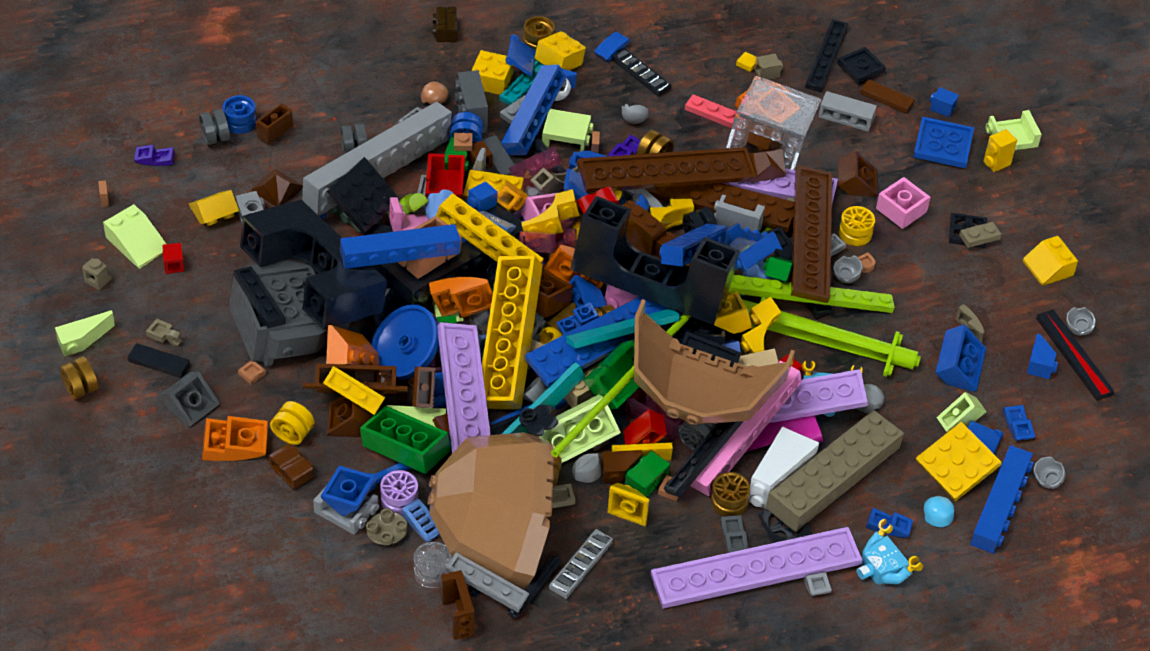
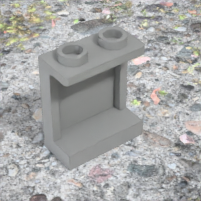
M722 195L720 201H716L714 206L716 213L714 216L718 225L728 226L729 229L739 223L742 230L748 227L751 232L757 229L761 233L765 206L758 204L754 212L725 203L726 195Z
M324 489L313 500L314 513L353 535L359 529H363L369 517L375 515L379 509L378 496L375 494L371 498L366 496L357 510L345 516H341L321 499Z

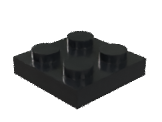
M866 47L838 58L837 61L857 83L884 73L886 70V66Z

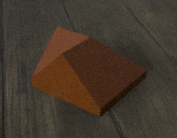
M783 149L749 153L757 176L751 182L786 177Z
M275 169L254 186L251 192L257 191L259 197H262L274 206L285 204L303 188V185Z

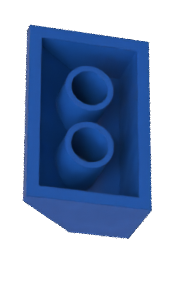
M965 324L945 332L935 373L946 385L974 392L977 391L986 347Z

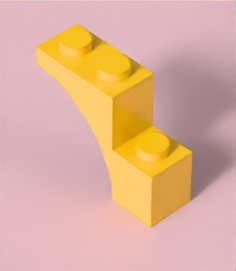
M573 189L555 194L552 205L546 211L535 218L521 222L527 242L562 233V220L579 216Z
M670 199V206L650 207V214L660 221L666 230L673 226L681 225L683 215L694 211L692 199Z
M771 297L751 308L749 317L751 322L755 326L757 325V327L742 335L740 345L745 353L752 354L765 351L764 335L771 324L780 318L781 311Z

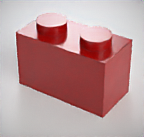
M650 409L644 412L623 430L625 445L651 444L660 441L667 435L664 415Z

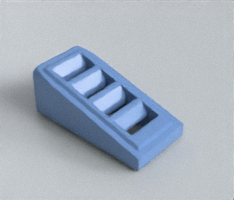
M416 499L403 507L402 515L408 524L428 544L441 535L428 509L419 499ZM431 528L434 529L433 531L429 532L428 534L426 533V531H428L429 529H431Z

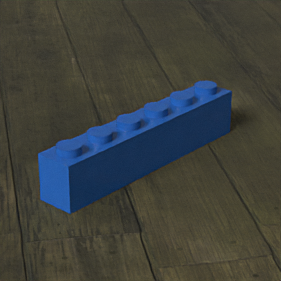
M542 65L501 142L508 155H527L566 79V75L559 65Z
M451 224L340 238V254L344 268L348 269L456 255L460 253L461 240L456 225Z
M705 224L662 244L659 253L661 264L683 267L691 263L704 237L727 245L728 226Z
M1012 445L1009 446L973 533L971 546L992 554L996 546L1001 547L1004 536L1001 535L1002 531L1007 532L1010 521L1007 520L1008 516L1013 517L1016 506L1013 505L1014 501L1019 502L1022 491L1019 489L1020 487H1025L1028 476H1025L1026 472L1030 473L1034 462L1031 461L1033 453Z

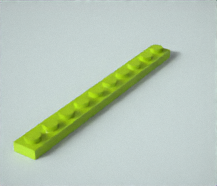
M740 275L733 276L729 293L737 291L743 295L893 313L895 308L893 297L890 294L830 287V299L828 303L791 296V282Z

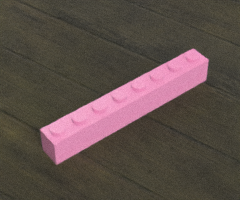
M791 367L787 380L749 421H744L693 481L690 485L691 487L710 497L715 479L723 473L730 472L802 381L799 370Z

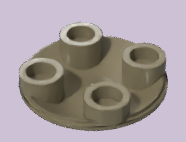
M388 508L373 516L366 524L368 537L374 543L380 545H392L399 542L405 537L408 530L405 518Z

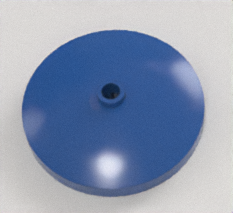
M406 305L391 312L377 328L372 346L378 352V366H396V380H406L414 377L415 367H427L436 355L439 347L437 328L439 322L433 313L419 305Z

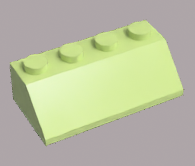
M597 395L556 416L555 418L559 422L558 425L553 429L544 430V434L540 437L553 444L555 448L603 396ZM608 405L559 455L562 463L621 433Z

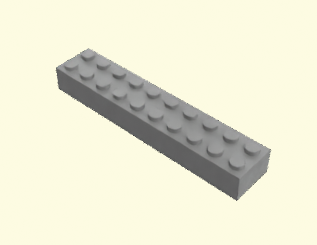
M435 102L303 178L302 200L319 216L328 212L338 204L327 193V190L357 162L365 157L380 176L385 178L442 143L447 142L450 135L452 112L440 103Z

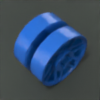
M243 95L232 96L225 100L222 108L229 131L235 134H244L252 131L257 121L254 101Z
M471 112L456 114L451 121L449 141L451 137H454V133H472V143L482 141L483 120Z

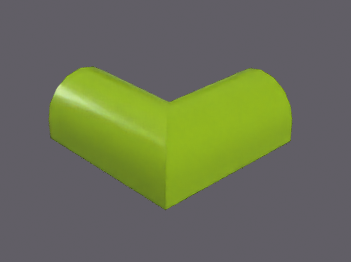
M421 193L408 194L399 200V204H402L405 214L417 211L428 202L427 198ZM388 211L385 215L390 222Z

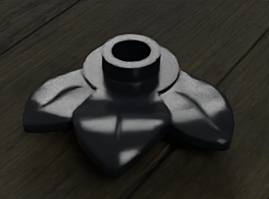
M538 405L534 409H524L519 416L520 424L527 428L528 433L535 436H542L544 430L553 429L559 422L549 414L552 409L551 405Z

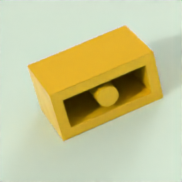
M1007 129L991 135L983 160L986 166L993 172L1010 166L1017 139Z

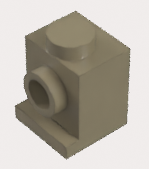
M91 258L82 266L84 282L97 290L103 288L112 279L108 275L107 266L99 259Z

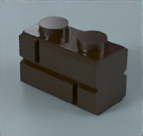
M437 7L436 13H433V24H436L433 25V35H436V41L456 42L457 8Z

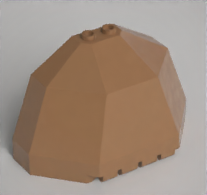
M642 299L635 315L634 382L666 411L669 417L681 418L692 425L749 421L787 380L793 364L794 350L790 351L787 362L758 367L754 365L747 367L735 362L732 368L730 367V360L716 356L715 360L712 361V354L697 350L694 355V348L680 344L678 339L672 338L645 313L646 300Z
M524 432L467 437L436 472L435 476H431L429 487L432 488L428 497V505H430L429 514L450 555L454 556L457 552L523 590L527 587L535 576L550 527V521L547 517L552 516L551 500L553 499V465L555 457L551 454V451L554 449L553 444L543 437Z

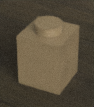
M776 54L756 57L754 70L759 80L780 78L783 65Z

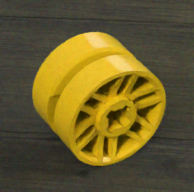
M852 206L844 210L839 228L840 238L852 246H863L869 243L875 224L874 214L869 209L861 206Z
M288 401L284 403L271 420L270 427L273 433L282 441L291 445H298L314 426L315 421L312 414L304 406Z

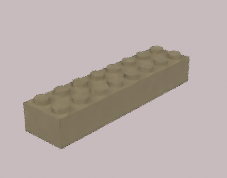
M873 410L770 491L765 508L797 532L896 452L901 446L904 432Z

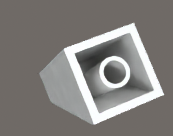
M782 427L752 476L748 502L766 510L769 492L815 457L819 442Z

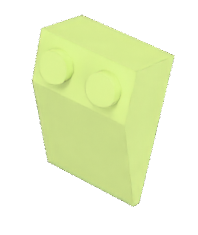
M134 204L103 222L106 238L139 269L163 255L162 245L166 244L147 216Z

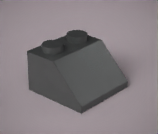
M199 371L186 374L159 395L169 411L189 427L220 404Z

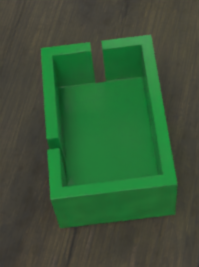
M634 341L622 342L597 366L598 368L594 369L583 379L595 396L601 395L604 397L634 366V360H632L634 358ZM634 377L608 403L610 410L617 409L639 388L634 382Z

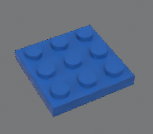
M922 116L913 157L966 168L974 127Z

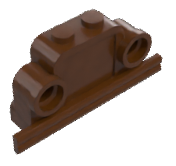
M628 200L622 205L632 209L626 232L628 241L637 250L661 259L659 253L662 244L677 237L671 232H666L664 225L640 205H636L633 201Z
M316 363L315 383H303V388L315 389L317 393H337L323 384L334 366L380 395L391 396L397 395V392H408V386H396V366Z

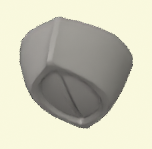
M537 377L524 390V400L534 403L547 390V386L540 377Z
M598 453L586 454L576 460L572 468L575 480L590 483L600 478L602 466Z

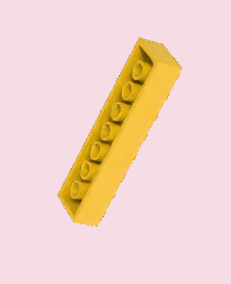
M535 255L499 256L482 360L487 409H522L528 368L525 355L530 352L543 266Z

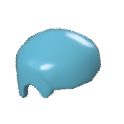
M934 496L924 503L923 512L925 513V521L935 527L949 526L953 521L954 505L948 498Z

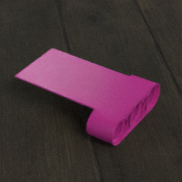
M815 416L767 424L746 452L771 445L782 427L819 443H823V438Z

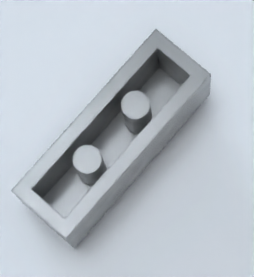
M826 91L820 105L818 117L869 132L877 105Z

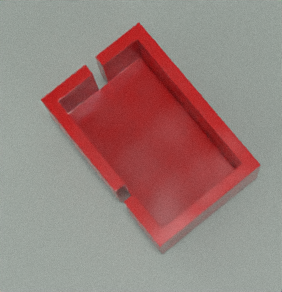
M428 154L426 198L431 193L449 190L463 200L465 155H448V170H445V154Z

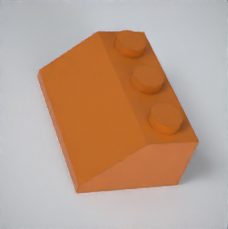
M328 325L326 364L379 365L378 352L362 334Z

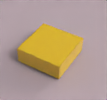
M744 52L736 61V66L751 72L755 68L756 56Z

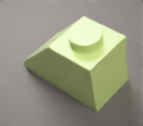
M964 392L937 419L945 431L949 432L960 422L968 426L970 421H977L987 411L977 397Z

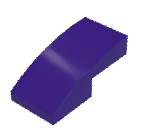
M630 134L622 144L618 143L608 156L636 155L641 140Z
M154 145L136 147L134 161L135 163L151 166L174 165L175 150L173 147L156 150Z

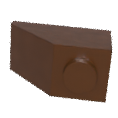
M642 450L602 452L601 466L604 484L624 483L626 472L630 468H634L643 456Z

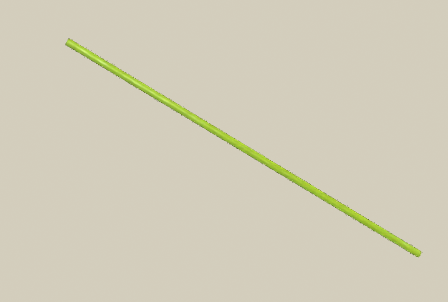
M766 227L763 232L772 230V228ZM683 314L680 320L675 322L666 332L672 337L691 316ZM634 366L551 451L553 457H558L634 377Z

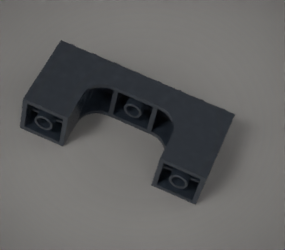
M595 196L582 216L570 270L714 325L726 303L741 251L704 237L691 260L690 266L682 267L661 264L660 258L637 250L628 241L626 232L632 209Z
M498 202L496 206L486 210V212L515 225L516 228L510 235L526 246V237L522 223L517 217ZM469 241L461 243V253L449 260L445 258L443 264L419 279L406 269L407 265L403 267L398 262L372 266L386 278V289L388 287L393 288L398 308L406 305H419L428 310L436 305L431 295L430 282L456 277L483 278L486 269L495 260Z
M302 199L243 215L240 248L259 267L291 259L307 263L318 273L306 277L302 309L324 331L328 330V325L337 327L383 312L387 287L386 278L372 265L345 269L340 254V238L342 237Z

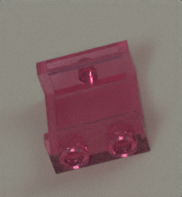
M552 147L509 167L512 176L522 177L526 180L535 176L543 167L548 170L562 162L556 148Z
M563 228V232L558 234L520 231V242L534 252L555 253L560 245L575 249L577 230Z

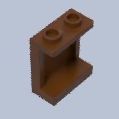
M462 570L441 574L442 604L456 603L458 612L453 613V639H466L474 636L475 611Z

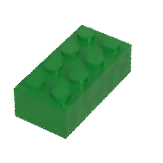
M384 406L360 427L364 447L424 474L451 451L448 432L388 406Z

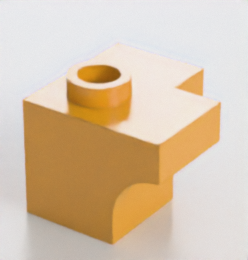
M505 180L498 189L497 202L507 210L513 209L518 212L528 195L508 180Z

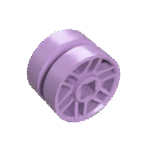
M402 470L392 471L383 477L380 484L381 505L383 509L388 508L402 515L403 507L418 499L417 479L411 473Z

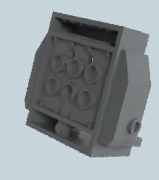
M280 261L263 267L258 265L246 266H252L286 318L285 324L268 329L234 277L229 309L252 362L263 361L265 366H271L274 359L314 354L327 347L328 330L324 331L302 309L306 277L318 274L308 264ZM349 323L337 327L348 330Z

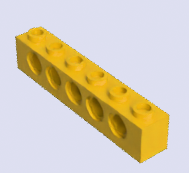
M453 193L439 205L436 216L447 225L455 224L458 233L496 262H498L499 256L535 255L540 263H542L543 258Z

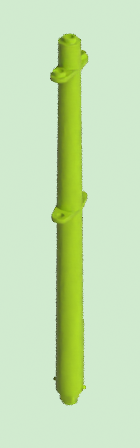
M552 249L549 259L553 256L556 250ZM762 297L760 303L766 300L767 297ZM742 299L750 316L751 308L757 305V303ZM781 311L780 318L767 329L887 362L883 373L885 377L887 375L891 376L894 365L913 370L914 367H918L921 356H918V351L900 346L903 335L898 331L895 333L893 343L890 344ZM751 322V325H752L751 330H752V329H754L755 327H757V325L755 326V325Z

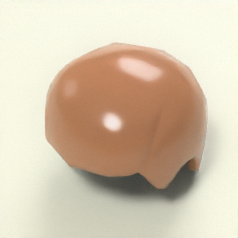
M433 81L424 86L420 97L423 103L428 102L431 105L438 102L443 105L447 102L449 92L443 84Z

